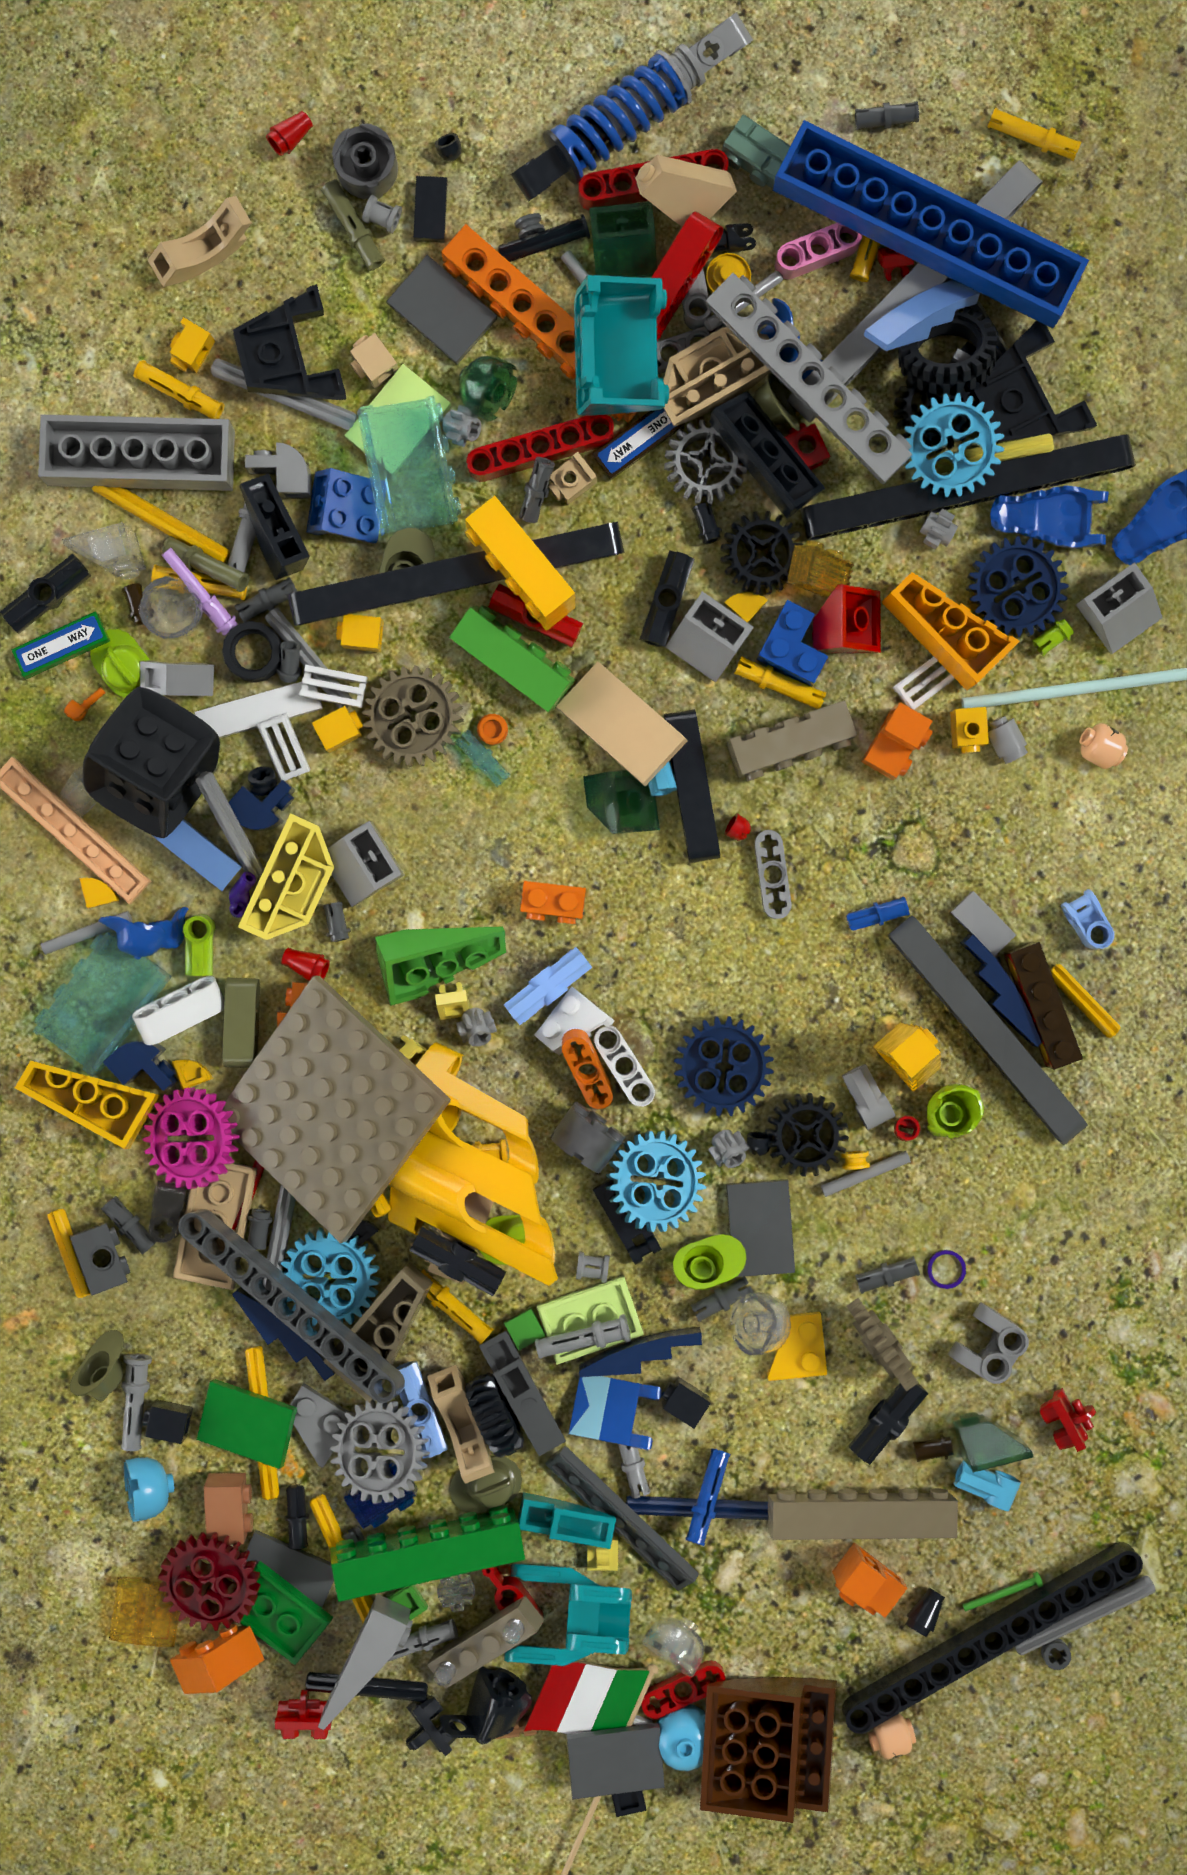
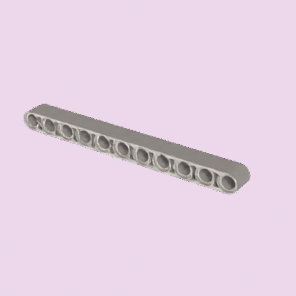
M1019 160L976 205L1009 220L1038 190L1043 181ZM918 263L822 363L828 369L831 366L835 367L845 378L842 383L847 386L882 350L881 347L864 336L865 330L910 298L936 285L948 282L951 278ZM814 370L804 382L808 385H815L819 382L820 375ZM830 392L824 397L827 406L835 399L838 393ZM793 393L789 396L787 402L809 423L816 418Z

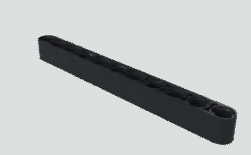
M1120 435L1057 449L1052 452L1001 462L1000 465L991 464L990 468L994 471L995 475L993 477L986 474L983 475L986 485L983 487L977 482L973 483L974 493H971L967 487L962 488L961 497H958L955 489H951L949 497L945 498L944 489L942 488L939 489L936 495H933V485L929 484L925 489H922L923 480L812 504L801 508L800 512L806 538L808 541L925 516L929 515L931 511L938 513L942 508L947 511L992 501L1002 495L1014 496L1131 469L1136 464L1129 435Z
M618 522L532 540L555 569L625 553ZM480 551L287 594L294 626L506 580V578L499 570L495 571L485 558L486 552Z
M1125 1542L1115 1543L1045 1583L1043 1587L1033 1590L849 1696L842 1705V1712L847 1727L852 1732L858 1734L873 1729L1125 1584L1141 1573L1143 1569L1141 1557L1129 1544ZM1131 1555V1560L1127 1565H1119V1561L1123 1556ZM1099 1570L1105 1571L1102 1579L1098 1581L1092 1580L1095 1572ZM1078 1586V1590L1074 1595L1065 1596V1592L1069 1587ZM1045 1601L1051 1602V1606L1047 1611H1038L1040 1604ZM1015 1618H1025L1021 1626H1012V1622ZM989 1633H998L996 1640L992 1642L985 1641V1637ZM971 1648V1653L967 1657H958L961 1649ZM935 1664H945V1667L941 1672H931V1669ZM909 1679L918 1680L915 1687H904L905 1682ZM889 1694L892 1696L887 1703L877 1702L881 1695ZM855 1710L865 1711L861 1718L854 1719L850 1717Z

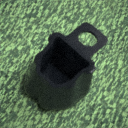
M482 1666L474 1681L466 1715H441L440 1723L445 1735L448 1737L476 1738L479 1744H487L491 1740L513 1731L514 1727L530 1708L532 1697L526 1689L525 1682L512 1672L503 1668L490 1670ZM453 1721L459 1722L466 1729L464 1731L454 1730L449 1726V1723Z

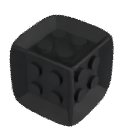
M139 686L125 697L91 743L83 761L84 788L96 802L146 833L159 838H166L181 823L202 794L196 783V777L205 771L213 773L216 769L220 750L219 736L212 727L190 711L155 691Z

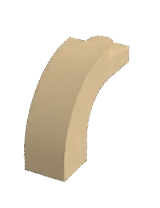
M237 196L228 197L212 218L196 231L178 239L160 242L149 257L148 262L163 287L187 281L218 265L239 249L247 240L244 233L252 222Z
M457 1365L427 1376L433 1401L439 1409L449 1431L464 1483L466 1484L494 1473L490 1457L492 1453L489 1446L485 1443L468 1405L469 1402L465 1392L466 1382Z

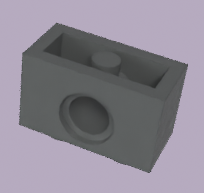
M102 1223L69 1236L91 1296L128 1282L126 1275L131 1272L125 1256L119 1257L115 1246L119 1245L120 1241L114 1227L108 1228L107 1223ZM99 1249H106L110 1254V1260L104 1266H96L93 1263V1254Z

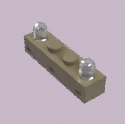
M523 1596L459 1636L458 1639L435 1651L427 1663L434 1673L435 1683L439 1686H444L446 1689L536 1634L544 1619L527 1596Z

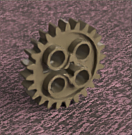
M416 665L413 667L412 674L404 666L401 668V676L396 675L391 670V680L389 682L379 678L382 688L380 690L374 687L371 688L372 692L376 695L375 699H365L372 707L371 710H365L362 713L371 718L370 721L363 724V727L373 730L366 737L370 741L378 740L373 748L376 751L385 749L382 756L387 760L394 755V763L400 765L404 758L408 767L413 766L414 759L417 760L419 765L425 766V757H428L435 763L437 762L435 754L437 751L447 755L444 748L446 743L455 746V742L450 738L451 735L461 734V731L455 727V723L464 722L461 716L456 715V712L462 710L463 706L459 703H453L460 696L457 692L448 693L453 685L449 681L442 684L444 677L440 673L432 678L433 672L430 668H426L422 675L420 668ZM426 689L427 696L425 700L416 703L414 701L415 693L418 690ZM393 703H399L398 713L391 717L387 716L388 707ZM434 703L438 704L436 708L429 709ZM412 711L417 713L415 715L416 721L414 722L409 720L411 718L410 712ZM438 716L440 719L439 726L434 730H428V720L431 717ZM397 724L392 730H389L390 725ZM406 730H411V740L406 744H401L399 740L400 735Z
M859 1298L848 1304L846 1307L856 1320L852 1324L863 1338L861 1340L877 1364L884 1367L892 1380L896 1377L906 1391L919 1383L909 1370L912 1364L902 1352V1345L887 1324H883L873 1310L868 1312Z

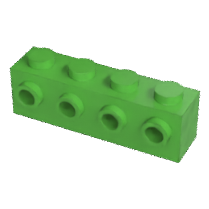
M481 605V607H470L449 638L547 712L554 710L575 681L570 676L571 670L559 661H556L554 664L546 658V651L537 644L531 642L529 645L520 638L521 632L510 624L504 626L495 619L497 615L484 605Z

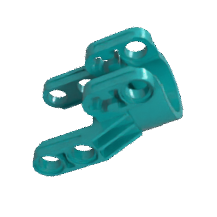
M511 1564L510 1577H519L523 1581L570 1584L566 1649L519 1645L504 1653V1661L565 1666L593 1653L627 1654L632 1601L631 1588L600 1586L572 1568Z

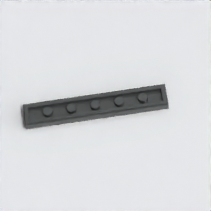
M564 1446L549 1457L545 1463L546 1466L591 1509L615 1516L614 1531L677 1591L695 1582L699 1573L568 1447Z

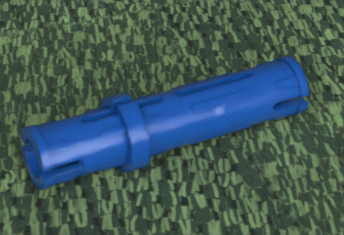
M711 1449L696 1506L693 1505L691 1509L693 1517L685 1540L705 1546V1539L711 1519H715L716 1516L714 1508L731 1454Z

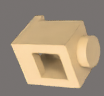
M577 452L551 474L549 480L551 484L548 485V489L558 501L563 499L569 505L597 483V476L579 452ZM567 474H573L576 480L573 483H567L564 478Z

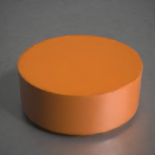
M488 714L480 719L477 733L485 744L498 745L506 739L508 725L500 715Z

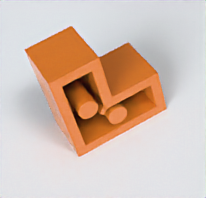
M899 702L889 711L861 762L891 780L896 779L898 775L904 776L912 764V760L909 759L912 751L915 749L919 750L921 746L924 747L931 737L933 731L929 727L933 721Z
M856 1543L852 1544L832 1571L836 1581L835 1586L840 1591L839 1596L851 1606L858 1604L872 1615L878 1612L884 1618L887 1617L908 1589L900 1576Z
M232 1624L230 1628L227 1629L225 1627L220 1630V1636L213 1641L207 1640L199 1644L196 1641H192L179 1648L180 1653L170 1659V1662L184 1694L217 1693L265 1660L251 1626L237 1627L236 1624Z

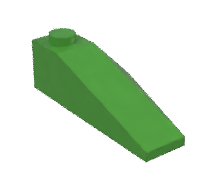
M503 926L406 929L375 937L377 959L390 1006L421 998L429 993L428 988L442 981L447 984L455 980L453 975L467 968L474 970L506 953L505 930Z

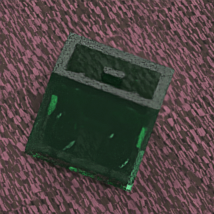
M641 202L589 208L595 275L621 277L653 276L657 269L652 203Z

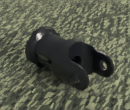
M749 223L725 225L722 237L713 252L727 251L728 253H738L752 250L756 246V240L753 237L747 236L752 234L753 226Z

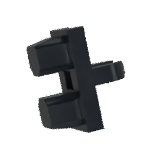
M432 1695L419 1704L413 1701L406 1708L420 1727L406 1739V1746L409 1750L414 1751L430 1739L437 1750L446 1757L452 1751L449 1745L456 1738L446 1736L442 1725L436 1728L431 1721L444 1709ZM453 1722L449 1723L452 1729L460 1731Z

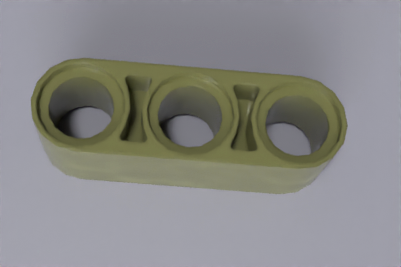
M228 977L226 980L222 1052L224 1067L249 1068L258 1055L259 979Z

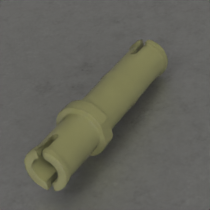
M334 179L327 182L321 188V191L350 238L349 244L353 249H357L368 271L379 268L385 262V259L372 240L373 234L371 230L363 225L354 207L342 190L339 181Z
M172 536L168 537L163 544L162 553L172 548L191 571L196 569L236 589L238 592L244 591L249 583V575L247 573L241 572L203 553V550L196 545L189 546Z

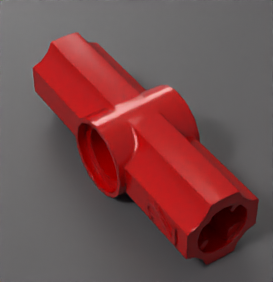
M500 583L495 589L488 606L492 611L524 625L530 631L539 632L570 648L575 644L583 626L582 622L566 615L546 631L540 622L531 623L527 619L529 611L526 609L525 603L520 596H516L510 588Z

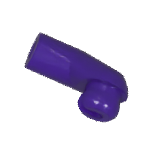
M244 872L229 892L231 904L229 910L231 915L236 918L243 917L250 901L249 890L256 883V877L250 872Z

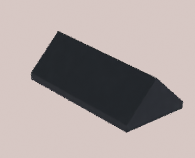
M748 391L721 404L712 411L709 421L786 519H789L825 489L823 484Z

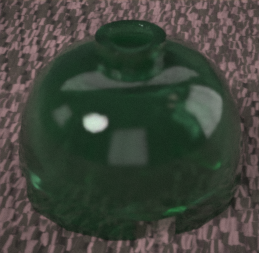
M493 355L480 356L462 369L459 375V396L463 405L468 407L472 414L487 422L498 418L494 414L500 407L505 411L514 396L518 378L513 376V370H517L516 366Z

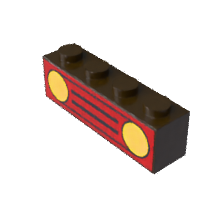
M1030 942L1003 952L1015 986L1031 1014L1042 1042L1038 1047L1046 1068L1055 1070L1082 1060L1083 1056L1040 942Z

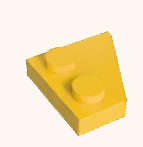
M810 1312L789 1315L771 1368L767 1372L768 1381L827 1375L821 1313Z

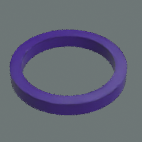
M941 1250L930 1258L927 1265V1273L930 1280L936 1286L950 1289L958 1286L963 1281L966 1274V1265L963 1258L956 1252ZM941 1255H953L960 1261L961 1274L951 1284H941L932 1275V1264Z

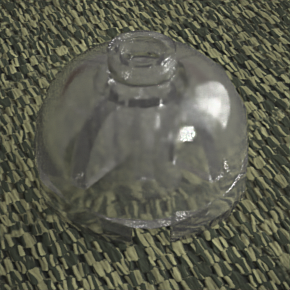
M165 576L151 582L142 593L143 597L141 605L139 604V614L142 623L154 635L162 639L179 640L190 636L198 629L203 619V603L200 594L189 582L180 578Z
M760 1292L742 1295L732 1307L730 1325H735L737 1334L732 1336L736 1345L748 1355L772 1353L779 1349L789 1337L791 1324L787 1307L780 1299L770 1293Z
M684 1616L680 1620L672 1617L658 1620L642 1639L643 1645L663 1661L667 1660L675 1665V1669L689 1677H693L704 1657L705 1647L703 1640L695 1632L698 1626Z

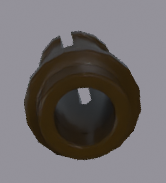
M135 583L122 588L130 611L128 615L129 620L133 621L134 625H143L150 622L153 611L147 606L142 585Z
M942 1434L938 1439L913 1442L917 1462L945 1457V1460H947L948 1456L954 1455L950 1436L944 1437Z

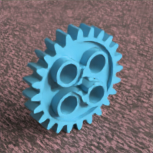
M946 393L941 404H938L933 397L931 398L932 408L927 409L925 406L920 405L923 415L921 417L911 415V419L916 425L914 427L905 426L904 428L911 435V438H906V440L911 445L909 451L912 453L910 457L912 461L905 468L906 470L916 469L912 480L914 481L922 477L924 479L921 485L922 489H925L929 484L933 485V495H936L940 488L944 489L945 498L949 497L951 489L956 490L958 497L962 496V488L967 487L971 493H974L973 483L977 482L984 487L986 483L983 475L986 474L992 477L995 475L990 465L1001 464V461L994 456L995 453L1004 452L1003 447L996 445L997 441L1004 438V434H995L994 432L1001 423L1000 421L993 423L989 421L994 414L993 410L985 414L982 412L985 402L982 401L976 407L972 406L973 396H970L966 403L961 402L960 393H957L954 402H950ZM958 416H965L970 421L969 429L963 433L956 432L952 428V421ZM928 430H936L941 435V441L936 446L930 447L923 442V435ZM974 432L979 433L977 438L960 444L958 446V453L953 454L951 450H947L930 460L926 458L927 454L946 447L947 439L949 438L956 442ZM970 445L979 446L983 452L982 458L976 462H970L964 454L966 448ZM944 458L949 459L954 466L953 471L946 476L938 474L935 470L936 463Z
M652 1131L646 1132L645 1140L640 1134L634 1135L635 1145L631 1141H624L623 1144L626 1152L617 1150L615 1154L620 1160L609 1162V1165L615 1169V1173L606 1174V1177L614 1180V1184L606 1187V1190L615 1191L616 1194L609 1201L610 1203H620L616 1210L617 1214L627 1212L625 1217L626 1223L636 1219V1229H642L646 1224L647 1232H654L657 1225L660 1232L667 1231V1223L672 1229L678 1228V1219L682 1222L689 1221L686 1211L690 1213L698 1211L692 1203L703 1201V1198L697 1194V1190L706 1189V1186L698 1183V1179L706 1176V1174L696 1170L702 1164V1160L693 1161L692 1157L695 1155L696 1150L685 1151L687 1146L686 1140L676 1144V1134L670 1135L667 1140L665 1131L658 1132L656 1138ZM640 1156H644L648 1161V1169L645 1172L638 1168L637 1162ZM670 1160L676 1162L678 1167L675 1176L670 1175L667 1170ZM632 1175L642 1178L656 1177L658 1180L679 1181L682 1183V1186H656L654 1183L631 1181L630 1177ZM637 1187H641L645 1192V1198L642 1203H638L634 1198V1192ZM667 1191H671L674 1195V1204L671 1207H668L664 1202V1195Z
M319 1228L316 1238L309 1231L305 1234L306 1242L299 1238L294 1242L297 1249L290 1248L287 1250L286 1253L291 1259H284L281 1262V1265L288 1269L282 1272L307 1293L308 1286L317 1287L321 1296L314 1299L342 1323L344 1318L349 1324H352L355 1321L354 1314L361 1318L365 1313L363 1307L369 1308L373 1304L369 1297H376L379 1292L371 1287L379 1284L381 1281L380 1278L372 1276V1274L380 1269L377 1265H370V1262L376 1255H366L364 1253L368 1243L359 1247L357 1245L358 1235L351 1240L348 1239L346 1242L339 1243L329 1232L326 1235L323 1228ZM309 1255L318 1256L322 1261V1267H313L309 1262ZM340 1257H346L351 1260L352 1270H345L340 1266ZM327 1272H330L331 1278L336 1279L332 1284L329 1283V1278L324 1277ZM303 1274L315 1276V1278L306 1279L303 1277ZM355 1277L357 1279V1282H353L351 1280L343 1278ZM338 1288L347 1289L351 1294V1300H342L338 1295ZM289 1297L287 1298V1302L294 1301ZM296 1304L293 1306L292 1311L296 1310ZM312 1318V1326L315 1327L318 1321Z

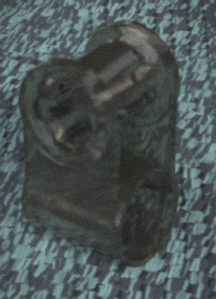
M157 1181L153 1194V1208L149 1225V1233L155 1241L166 1243L180 1234L178 1229L179 1221L184 1216L190 1191L186 1186L176 1188L175 1183ZM167 1220V1226L172 1227V1230L164 1234V1229L159 1228V1224Z

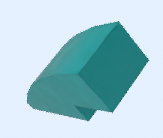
M523 1492L518 1522L520 1530L547 1534L549 1539L610 1549L616 1517L570 1502Z

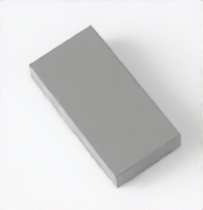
M971 891L950 912L970 934H974L994 957L1016 936L974 891Z

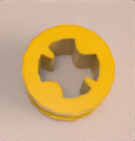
M869 1151L841 1153V1157L845 1159L842 1169L869 1168L870 1163L866 1161Z

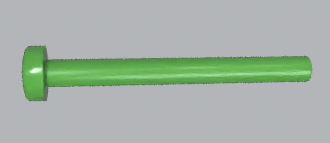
M1035 1572L1033 1573V1578L962 1604L966 1612L1034 1585H1037L1038 1588L1043 1587L1042 1579L1039 1573Z

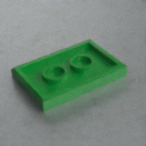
M213 1379L209 1383L196 1440L280 1469L285 1463L297 1407Z
M259 1561L253 1570L260 1572L257 1583L261 1584L256 1594L258 1598L248 1616L244 1615L240 1623L243 1626H251L253 1633L292 1664L296 1665L330 1624L333 1616L262 1561Z

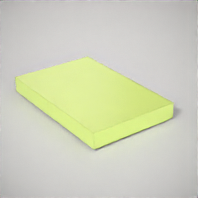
M402 364L344 436L393 477L451 407V403Z
M624 1275L608 1280L606 1283H599L537 1305L547 1337L592 1327V1323L600 1320L602 1323L619 1319L622 1314L626 1315L631 1339L644 1335ZM625 1340L608 1343L604 1348H597L596 1345L553 1356L556 1365L625 1342Z

